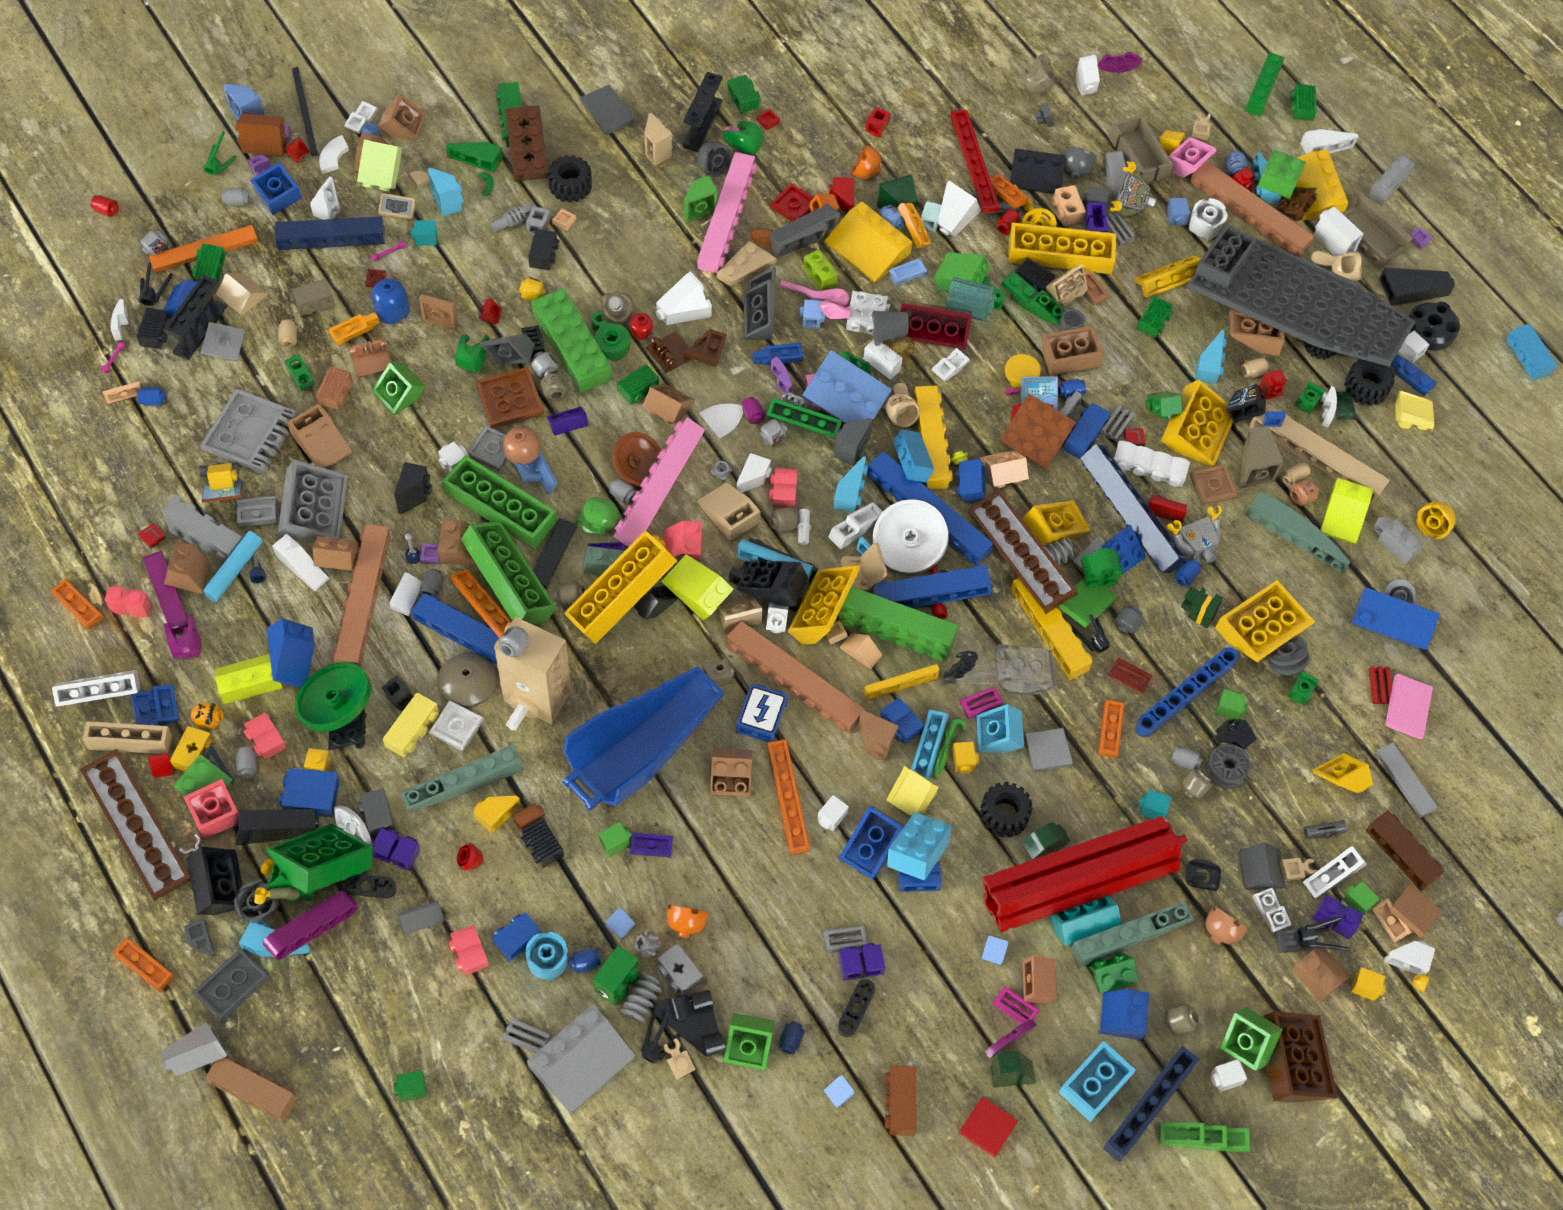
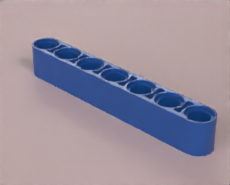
M1230 647L1223 649L1142 714L1135 727L1136 733L1140 737H1149L1232 670L1238 659L1237 651ZM1170 701L1175 702L1177 705L1171 704ZM1156 712L1161 713L1163 716L1157 715ZM1142 724L1149 725V728L1144 727Z

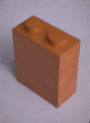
M241 114L239 120L236 121V130L239 131L238 145H241L242 153L284 155L287 144L283 117Z

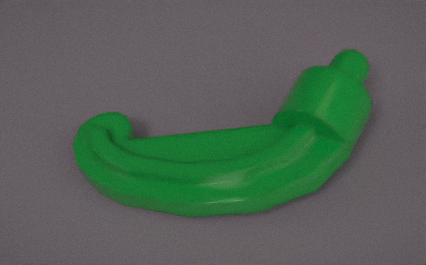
M479 173V176L486 180V190L482 191V195L486 196L491 193L494 187V180L487 173Z

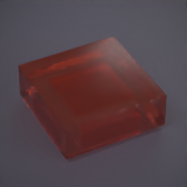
M368 269L365 281L366 287H374L379 281L386 279V271Z

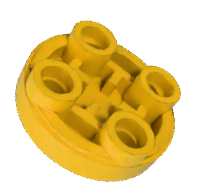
M1026 354L1012 356L1005 366V376L1014 388L1021 387V377H1040L1041 374L1039 362Z

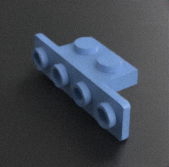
M541 450L539 451L538 458L526 465L521 463L515 464L524 483L541 481L547 494H552L557 485V480L544 459Z

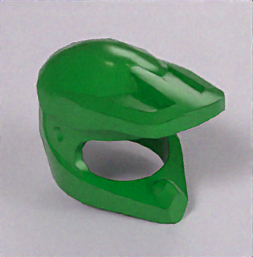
M740 121L737 124L741 131L725 130L723 133L724 142L742 154L754 156L764 142V134L761 129L749 121Z
M462 334L457 346L455 365L466 372L476 374L484 366L486 351L481 347V342L473 346H467L466 342L470 338L468 335ZM485 335L482 341L490 340V337Z

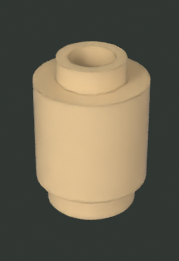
M283 320L278 326V342L286 348H290L297 343V326L292 320Z
M1264 358L1246 361L1245 364H1242L1241 370L1244 378L1252 379L1268 373L1270 365Z
M1296 463L1283 472L1282 479L1286 485L1292 487L1294 484L1307 479L1311 471L1306 463Z

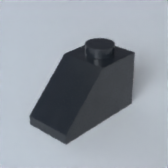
M666 586L651 588L633 607L641 617L645 619L655 618L676 602L678 597Z

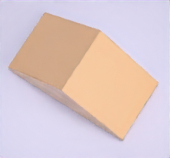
M851 633L840 646L841 650L870 670L882 657V653L869 635Z

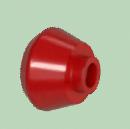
M472 843L463 845L458 851L457 864L461 870L477 869L483 863L482 851Z

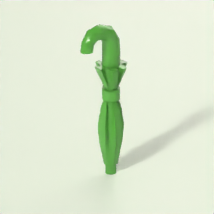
M954 718L949 724L948 730H944L945 740L936 756L933 772L934 779H938L946 765L951 742L957 736L955 732L957 725H961V731L966 732V722L961 718Z

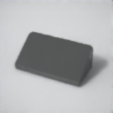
M439 901L398 914L405 934L444 922Z

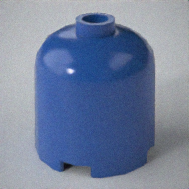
M389 278L383 279L374 285L372 290L373 308L381 322L397 324L398 320L408 316L410 305L402 283Z

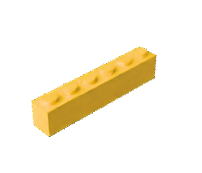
M937 386L915 387L914 400L918 403L920 410L917 419L918 432L922 436L934 467L925 485L928 489H947L949 482L953 479L952 470H949L948 467L950 465V455L946 453V450H948V439L944 438L946 425L942 423L944 410L940 408L942 402L941 393H938Z
M1018 578L1013 580L1011 591L1069 680L1090 671L1093 663L1092 657L1088 652H1085L1081 640L1074 635L1071 625L1062 617L1060 608L1057 607L1045 614Z

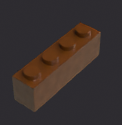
M1389 810L1374 820L1365 830L1420 891H1423L1443 874L1444 870L1440 863L1428 854L1426 848L1414 839L1413 834L1405 829L1399 822V819L1394 814H1391Z

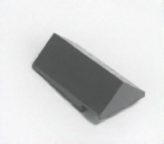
M826 204L769 233L773 256L778 258L821 241L825 232L835 227L840 213L829 204Z
M775 267L748 280V290L744 292V338L746 340H772L776 284Z

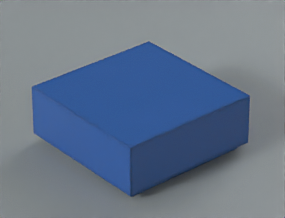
M1267 411L1262 421L1263 426L1281 427L1286 417L1285 411Z

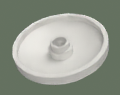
M903 500L889 506L879 516L873 530V543L879 544L884 564L891 570L902 574H918L931 569L941 560L948 546L949 533L943 516L935 507L920 500Z

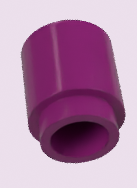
M748 397L742 402V410L749 423L760 424L763 422L766 414L757 399Z

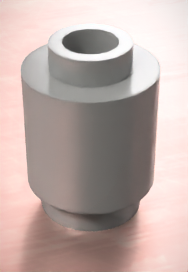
M242 187L225 188V192H222V201L227 206L244 205V203H249L248 191Z
M622 478L614 479L609 485L610 493L620 501L628 504L633 502L632 498L637 491Z
M1177 746L1171 760L1175 761L1176 765L1192 771L1194 768H1199L1202 758L1199 757L1200 753L1184 746Z
M251 747L239 748L236 754V774L241 776V778H251L257 773L256 753Z

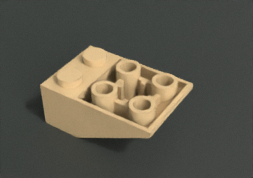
M1082 264L1073 267L1045 286L1047 294L1062 307L1068 306L1073 299L1081 297L1088 290Z
M729 483L723 484L697 500L700 507L729 542L760 523L761 511L750 498Z

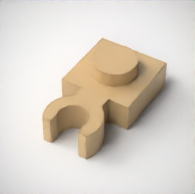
M1199 112L1197 120L1194 121L1191 137L1208 140L1211 123H1209L1211 115L1208 114L1207 118H1203L1201 116L1202 112Z
M1301 858L1279 861L1284 881L1299 880L1305 878V875L1311 876L1316 873L1317 870H1311L1308 867L1314 860L1307 859L1303 863Z
M675 1038L673 1040L675 1049H669L667 1044L663 1045V1049L672 1057L667 1060V1063L677 1080L696 1069L687 1051L685 1050L680 1053V1042Z

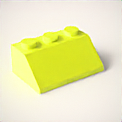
M270 654L215 669V679L223 704L282 688L280 682L273 681Z

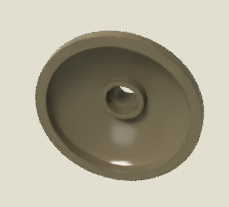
M461 653L451 657L443 664L438 674V687L442 696L448 702L450 700L462 707H473L482 704L490 698L497 685V674L493 664L484 656L476 653ZM469 672V675L464 676L463 673Z

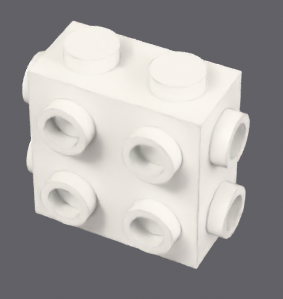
M853 291L850 303L851 315L847 318L846 330L873 335L872 312L889 311L888 297L880 294L875 295L862 291Z

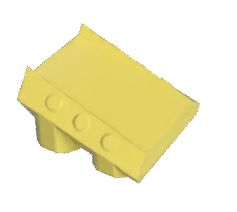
M1398 390L1395 413L1399 426L1409 429L1412 425H1415L1420 430H1433L1434 414L1432 400Z
M904 766L886 800L910 816L914 812L924 815L931 800L935 798L939 787L915 770Z

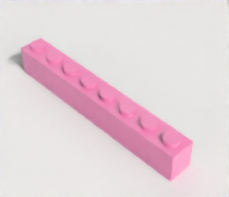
M738 152L734 154L698 256V269L717 273L720 267L724 266V255L728 254L730 248L729 240H733L735 232L733 229L738 226L739 222L738 214H742L743 200L746 201L748 196L747 188L751 187L753 181L752 174H755L757 170L755 156Z
M688 417L682 422L679 420L673 429L675 430L674 435L671 434L665 442L667 447L659 452L657 456L659 458L658 462H654L650 467L649 477L646 476L640 484L642 489L634 494L632 498L633 504L625 509L623 521L620 520L614 528L616 532L613 537L627 547L647 530L705 431L704 428Z

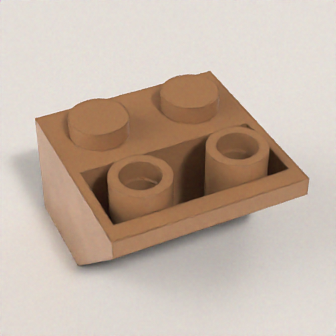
M712 749L710 795L750 796L752 750Z

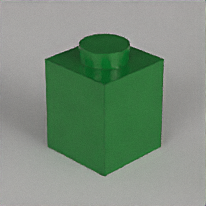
M422 1070L396 1075L397 1082L393 1083L395 1096L400 1097L401 1102L427 1097L425 1077Z

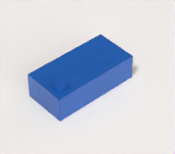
M1363 588L1350 625L1420 650H1427L1440 613L1369 588Z

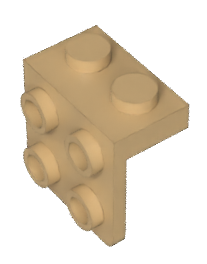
M873 543L860 557L843 556L840 560L842 567L855 565L861 567L852 587L866 592H871L874 589V585L879 584L887 575L882 551L878 543Z

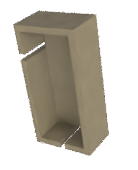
M1142 114L1112 123L1108 138L1113 146L1117 148V152L1122 151L1126 162H1135L1137 171L1147 184L1152 183L1153 179L1158 181L1169 177L1173 163Z

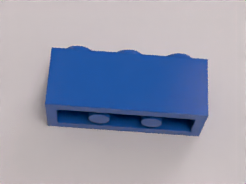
M1091 403L1088 408L1085 407L1080 415L1082 418L1080 421H1075L1076 423L1072 428L1073 431L1064 440L1065 446L1063 451L1080 459L1090 450L1100 435L1101 430L1109 420L1111 412L1094 403Z

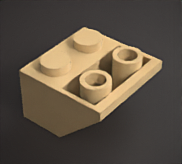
M650 113L645 129V156L656 166L672 157V133L663 126L658 117L656 118Z

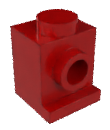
M875 107L866 120L865 131L880 138L890 122L891 113Z
M1244 167L1233 176V180L1250 192L1253 191L1254 188L1252 186L1254 185L1255 174L1247 167Z
M1281 369L1265 373L1260 387L1266 399L1283 396V388L1287 379Z

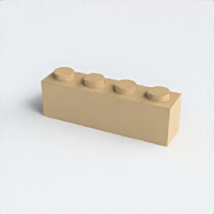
M87 721L83 742L88 750L114 751L117 749L118 752L169 754L173 736L168 726Z

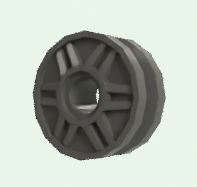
M1295 636L1267 655L1269 667L1273 672L1281 675L1299 673L1308 666L1310 661L1307 643L1298 636Z
M1224 744L1215 748L1206 764V772L1211 776V781L1215 785L1226 789L1239 787L1244 783L1251 769V761L1248 754L1242 748L1232 744Z

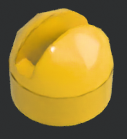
M1418 974L1414 976L1415 980L1412 982L1417 990L1424 992L1430 977Z

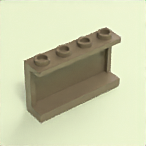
M1364 195L1360 196L1356 204L1343 213L1349 221L1364 233L1357 249L1379 269L1407 250L1413 240L1406 231Z

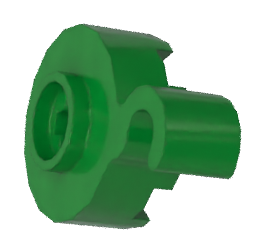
M595 312L591 316L592 330L596 332L594 339L604 356L612 359V361L620 360L627 356L630 349V334L628 330L622 325L602 321V312Z

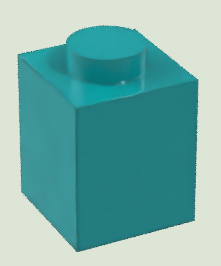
M436 220L414 221V228H411V237L415 239L416 246L437 245Z
M1149 789L1146 796L1142 795L1138 805L1141 807L1140 814L1152 819L1159 816L1165 818L1172 797Z

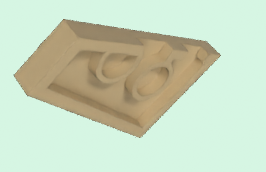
M748 241L717 272L716 278L731 287L748 278V275L756 271H762L763 267L775 264L777 258L751 241Z

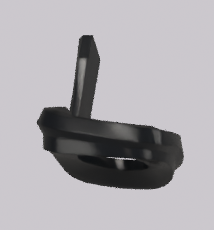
M1193 859L1188 862L1186 883L1189 886L1210 891L1218 890L1221 878V868L1202 859ZM1198 869L1207 870L1211 875L1210 881L1204 883L1203 881L1207 878V873L1196 871Z

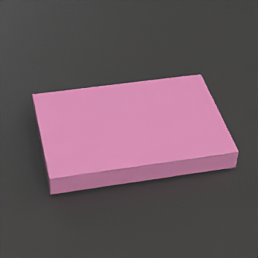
M1396 674L1394 676L1385 726L1421 740L1425 733L1433 687L1401 674Z

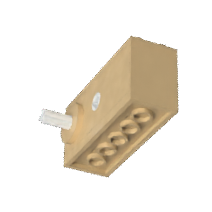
M515 617L512 623L509 622L505 631L510 627L523 628L529 637L530 643L528 647L518 657H507L500 651L499 639L494 646L503 699L505 703L510 704L515 709L506 726L510 730H517L524 716L530 718L537 717L553 724L571 694L566 640Z

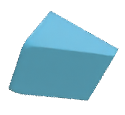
M860 537L856 549L862 555L871 545L863 537Z

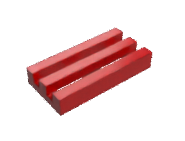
M1370 666L1369 676L1372 704H1389L1392 692L1390 667L1382 668L1378 666L1375 668ZM1375 673H1378L1381 699H1378ZM1383 673H1384V678H1385V687H1386L1387 700H1386V697H1385V688H1384Z

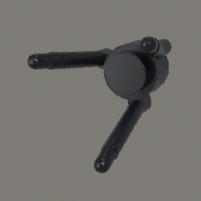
M148 263L145 286L144 278H141L139 301L146 306H152L154 302H159L161 294L173 276L172 273L168 275L156 294L155 290L149 287L151 263Z
M1092 614L1089 615L1097 633L1091 638L1092 643L1071 625L1072 632L1090 648L1091 652L1096 650L1097 653H1101L1111 646L1098 617L1094 619Z
M1342 916L1298 928L1297 936L1300 944H1307L1308 948L1319 947L1349 951V947L1315 942V940H1318V933L1329 931L1328 927H1318L1341 920Z
M670 1012L666 1013L654 1041L649 1043L655 1017L652 1016L650 1018L644 1045L641 1049V1057L651 1063L656 1064L658 1060L662 1061L666 1054L664 1049L661 1051L662 1047L658 1044V1041L668 1022ZM676 1034L667 1044L669 1049L674 1044L673 1040L680 1037L679 1034Z

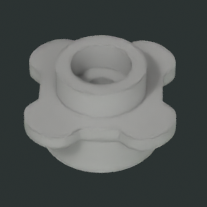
M717 461L710 473L712 476H717L723 481L732 472V467L725 461Z

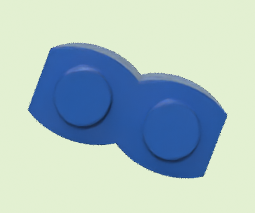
M899 697L880 710V718L898 725L896 735L898 742L901 741L906 744L923 732L924 725L921 720Z

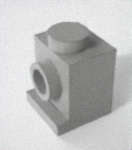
M533 206L526 221L527 233L534 234L535 229L546 230L551 219L550 210Z

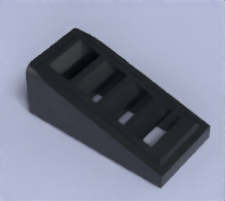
M539 325L521 328L522 334H526L528 337L537 336L530 338L532 342L538 341L534 342V344L539 346L534 347L530 359H533L534 355L538 352L544 353L545 349Z

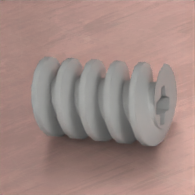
M1069 537L1043 546L1057 565H1060V559L1064 563L1067 562V557L1071 561L1074 560V547Z
M642 973L639 976L640 980L635 983L636 987L631 990L632 995L627 997L628 1002L623 1004L624 1009L620 1011L635 1021L645 1022L642 1013L649 1015L646 1006H654L649 1000H657L654 992L661 993L662 990L658 987V984H660L658 980Z

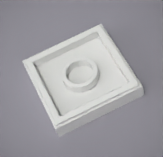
M449 700L430 729L429 735L464 752L483 723L484 717Z

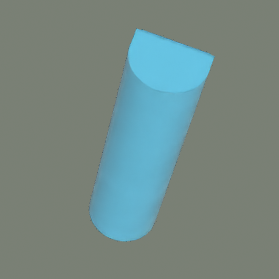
M251 531L247 532L203 589L206 598L213 602H217L263 543L259 536Z
M741 539L738 544L737 558L748 562L751 560L801 562L808 580L811 576L813 566L744 539Z
M929 709L911 768L929 780L949 716L948 713Z

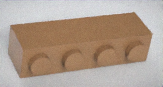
M229 1055L226 1058L215 1061L205 1077L209 1084L284 1122L297 1101L293 1094V1089L286 1085L280 1087L274 1084L276 1081L267 1075L263 1077L257 1075V1071L248 1065L245 1067L238 1065L239 1061Z

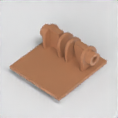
M379 338V340L372 342L368 341L367 344L363 342V345L353 344L352 347H349L357 378L384 372L391 362L385 339L381 340Z

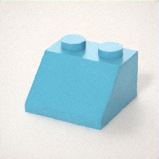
M428 168L431 192L442 216L462 211L461 203H464V200L460 193L462 192L460 182H456L451 174Z
M1006 704L976 715L979 752L1009 753L1024 747L1021 710Z

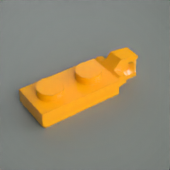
M375 312L367 316L359 314L330 328L328 332L335 344L339 346L370 331L380 322Z

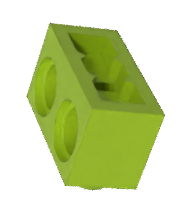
M819 249L804 256L803 270L820 291L837 287L838 273Z

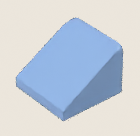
M620 907L606 921V927L621 940L636 925Z
M988 936L981 959L1002 965L1008 941Z
M842 1075L824 1090L836 1108L854 1096L855 1093Z

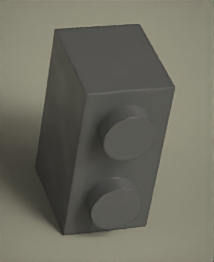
M381 788L360 794L361 802H358L360 813L365 814L366 820L362 821L369 831L370 837H377L381 828L395 831L385 789Z

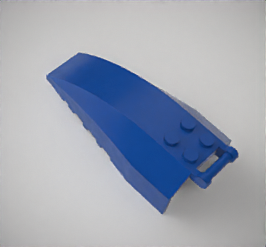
M697 666L676 676L672 680L662 683L661 686L653 690L649 689L636 698L628 699V702L622 705L613 706L595 715L566 735L563 751L573 772L565 777L562 783L566 787H570L585 803V807L589 811L593 810L600 802L614 806L619 805L645 786L711 712L723 697L724 692ZM579 779L595 796L590 798L575 780Z

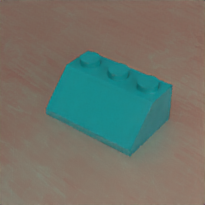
M1109 896L1048 916L1058 939L1065 946L1073 945L1075 941L1121 925L1118 904Z

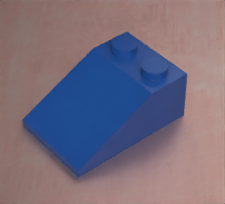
M282 618L267 628L273 681L301 688L308 679L315 647L313 627Z
M869 806L839 859L873 880L888 860L889 848L905 825L878 808Z

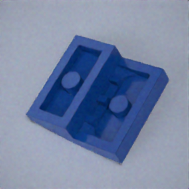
M173 684L152 686V690L131 694L136 724L165 726L179 721Z

